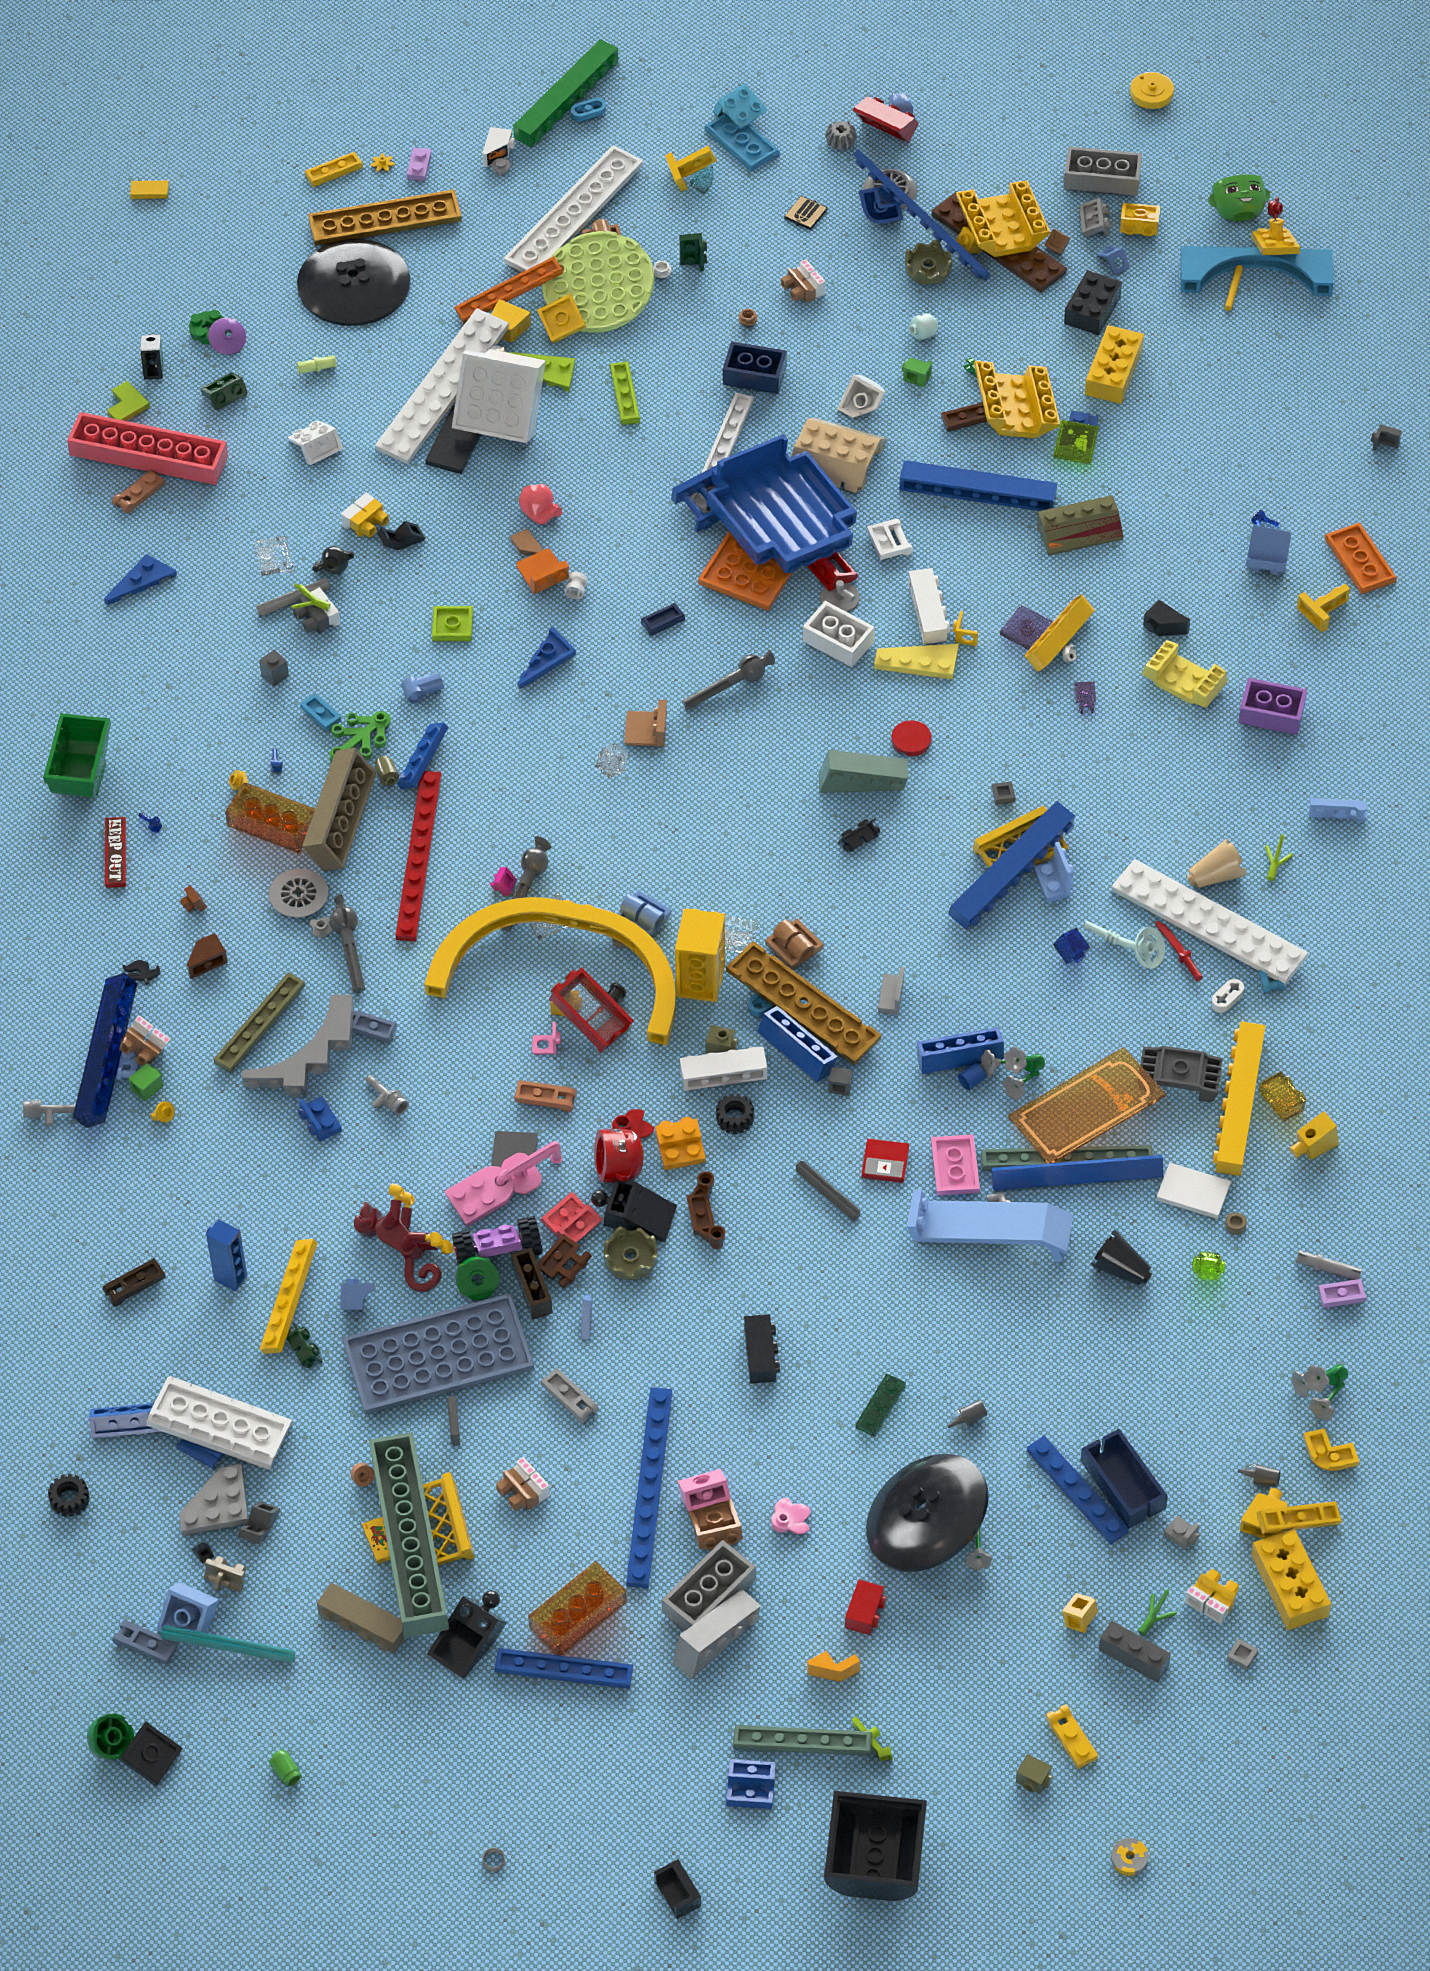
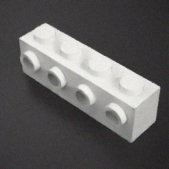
M932 568L909 571L908 584L923 644L946 642L947 633H950V623L945 621L947 614L945 606L941 605V602H943L942 592L937 589L939 587L938 576H934Z
M750 1047L742 1050H729L721 1053H708L706 1055L680 1058L684 1091L767 1079V1063L764 1048Z

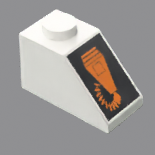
M490 127L482 153L483 167L492 165L495 159L509 156L510 150L514 149L515 146L512 130Z

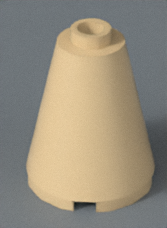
M1226 839L1188 870L1189 875H1187V879L1191 886L1195 885L1197 888L1241 878L1247 873L1245 868L1241 869L1240 867L1243 861L1232 842L1229 843V839Z

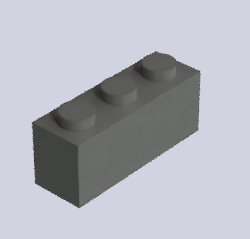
M1112 1620L1100 1637L1099 1651L1157 1683L1169 1667L1170 1652Z

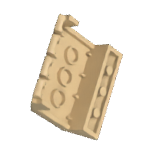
M808 418L794 445L791 457L808 451L837 488L841 489L842 483L845 482L844 490L857 494L858 490L863 491L867 482L869 466L875 454L881 453L887 438L818 418Z

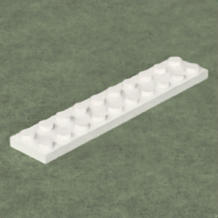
M613 145L504 257V263L520 272H524L551 258L560 247L562 248L569 243L643 166V160Z
M476 308L375 444V449L403 463L409 464L456 400L463 352L468 350L484 354L490 349L493 350L509 329V322Z
M1136 859L1131 862L1112 885L1114 893L1258 971L1260 969L1267 973V976L1280 980L1284 985L1287 984L1308 958L1307 951Z

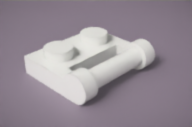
M899 519L867 526V533L880 560L901 554L909 555L913 552V547L908 543ZM890 530L895 532L900 545H896Z

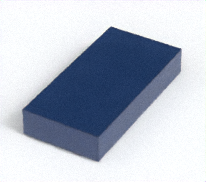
M673 603L641 618V623L652 636L684 621L685 615L677 604Z

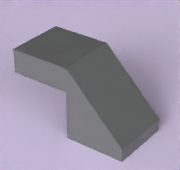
M261 1501L252 1506L249 1523L240 1528L238 1537L257 1544L265 1540L280 1512V1508Z

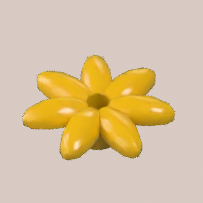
M383 153L379 158L373 157L375 162L371 163V167H377V172L381 171L382 168L385 171H389L388 166L395 165V163L390 162L392 156L386 158Z

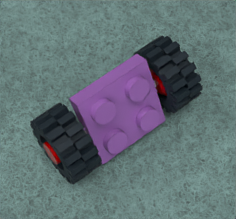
M535 1216L517 1220L519 1235L514 1225H502L493 1230H479L477 1233L472 1234L473 1240L469 1230L452 1233L457 1264L459 1265L468 1258L476 1257L475 1253H478L479 1257L484 1258L532 1248L534 1255L543 1254L540 1232Z

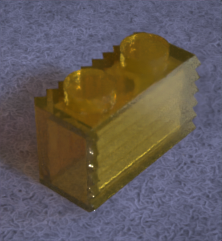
M1282 1071L1260 1082L1259 1093L1284 1122L1304 1111L1306 1103L1304 1093L1300 1090L1298 1091L1293 1086L1291 1078L1287 1075L1285 1076Z

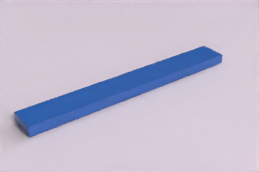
M1153 1155L992 1168L993 1190L1161 1178L1163 1177V1156Z

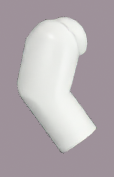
M1073 644L1065 645L1062 648L1063 661L1066 663L1076 659V649L1073 648Z

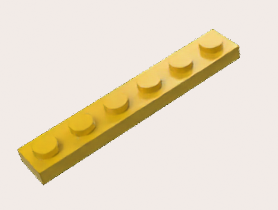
M314 1239L295 1241L260 1346V1350L264 1354L281 1353L318 1244Z

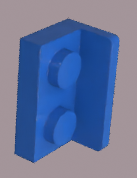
M323 1096L308 1103H305L303 1099L299 1100V1116L302 1120L307 1121L310 1134L312 1136L316 1135L319 1142L342 1132V1126Z

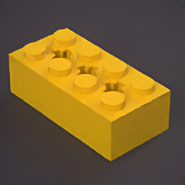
M1107 325L1086 378L1085 395L1122 404L1143 350L1144 334Z
M1295 1528L1253 1542L1251 1556L1287 1631L1329 1617L1331 1602Z

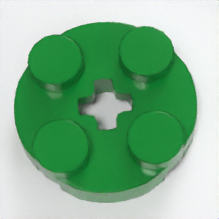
M218 310L193 314L189 323L190 336L195 341L196 339L201 341V344L209 345V329L206 326H211L216 320L224 317L220 315Z
M471 1257L458 1265L455 1275L456 1285L460 1293L469 1297V1299L483 1300L490 1297L496 1286L498 1287L499 1273L489 1258ZM475 1274L483 1275L479 1283L471 1280Z

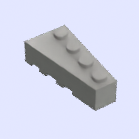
M740 1589L679 1635L672 1663L690 1679H693L749 1626H753L758 1621L761 1605L744 1590Z

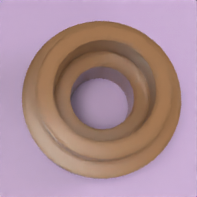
M747 308L741 311L739 314L740 324L744 326L756 324L758 317L754 310Z

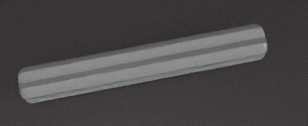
M324 578L304 587L309 592L319 587L322 591L330 588V584L327 578ZM296 589L256 606L258 614L263 616L296 603L305 595Z

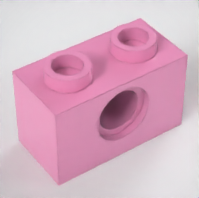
M720 1469L678 1481L681 1500L688 1512L731 1500L727 1480Z

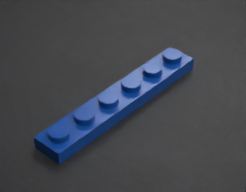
M1045 1436L1027 1446L1029 1455L1110 1545L1128 1534L1129 1528Z
M498 1648L495 1672L630 1689L633 1664Z

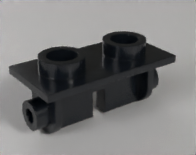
M876 818L871 821L868 819L863 820L857 825L858 828L853 831L851 828L841 834L842 838L837 843L843 842L844 850L852 852L863 845L860 837L866 843L878 837V834L881 832L880 828L873 825Z

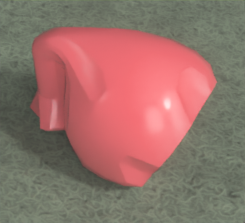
M530 485L522 489L519 496L520 508L535 523L544 525L553 517L562 515V509L553 503L552 491L546 485Z

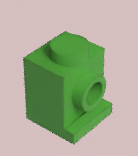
M910 357L902 366L901 371L904 372L903 380L925 387L932 375V361L926 363Z

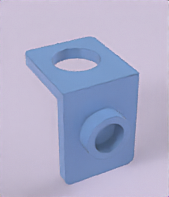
M1111 245L1096 254L1097 257L1107 258L1113 275L1129 268L1123 248ZM1118 257L1123 261L1120 268H1116L1114 265V261Z

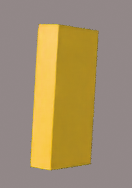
M131 181L130 197L131 199H168L169 182Z

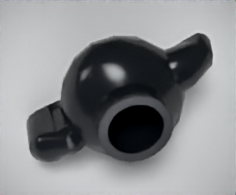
M335 546L327 547L322 553L321 561L315 562L312 570L318 572L325 569L331 574H341L348 567V561L354 558V552L343 551Z

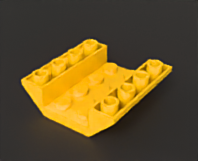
M1027 180L1009 183V191L1006 195L978 199L974 189L956 192V197L978 247L994 257L1031 251L1050 234V230Z
M974 362L986 418L998 435L1037 438L1060 427L1061 424L1047 367L1029 365L1024 376L995 373L993 362Z

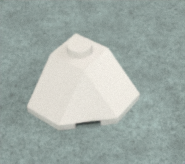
M853 374L837 409L852 418L869 413L879 408L886 391L879 384L865 376Z

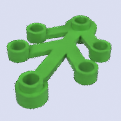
M385 711L375 712L372 716H358L354 712L348 713L346 721L349 726H356L357 724L368 725L363 728H344L341 724L333 725L332 735L334 737H353L341 747H334L330 751V762L332 763L335 751L353 748L361 741L360 753L366 760L372 757L370 734L377 729L374 744L377 748L385 747L387 744L385 729L391 723L390 715Z

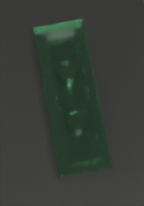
M886 1373L856 1422V1429L876 1437L905 1389L906 1382Z

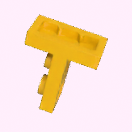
M709 146L677 161L672 152L665 155L674 181L682 192L688 189L685 177L717 162Z
M1343 584L1340 587L1334 588L1327 595L1317 598L1315 602L1303 592L1298 595L1297 609L1318 630L1324 632L1329 626L1330 616L1327 613L1348 601L1350 588Z

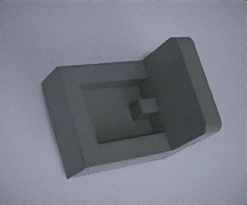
M1380 424L1378 430L1373 431L1371 442H1373L1372 450L1376 451L1379 443L1398 449L1402 430Z

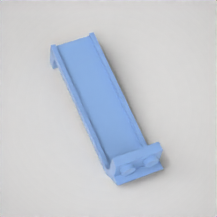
M914 1189L907 1228L914 1242L1036 1244L1047 1247L1051 1251L1055 1262H1063L1064 1254L1068 1253L1073 1214L1049 1203L928 1201L922 1190Z

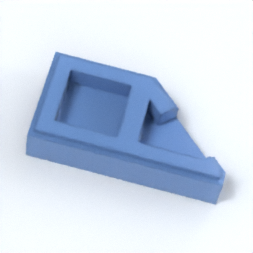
M584 1295L582 1300L581 1339L585 1340L590 1338L592 1295Z

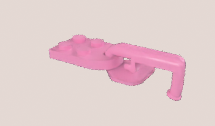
M553 1141L529 1156L525 1153H516L504 1160L502 1167H485L444 1191L445 1195L465 1225L469 1227L507 1204L512 1198L513 1193L528 1194L538 1188L542 1182V1177L535 1165L549 1156L552 1163H561L560 1145L557 1141Z

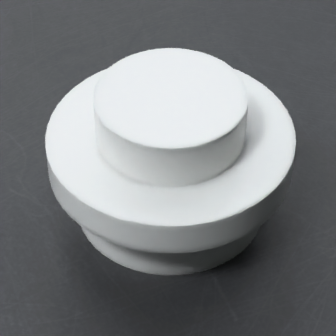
M658 261L653 266L654 276L657 278H666L671 274V267L666 261Z

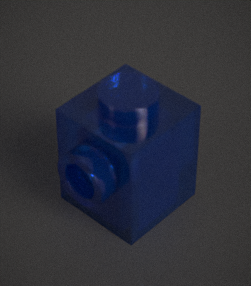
M1077 927L1061 934L1053 944L1066 964L1073 961L1075 963L1082 961L1086 957L1085 953L1090 949V946Z

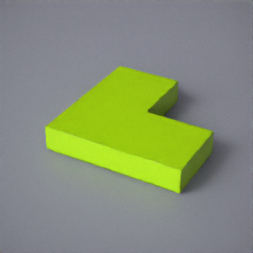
M127 380L112 389V394L120 402L109 408L107 414L113 419L127 421L148 409L150 404Z

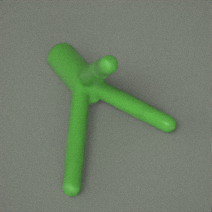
M1168 1589L1163 1593L1155 1609V1594H1151L1149 1615L1138 1629V1633L1142 1636L1148 1633L1155 1622L1177 1615L1176 1611H1172L1156 1617L1169 1594Z

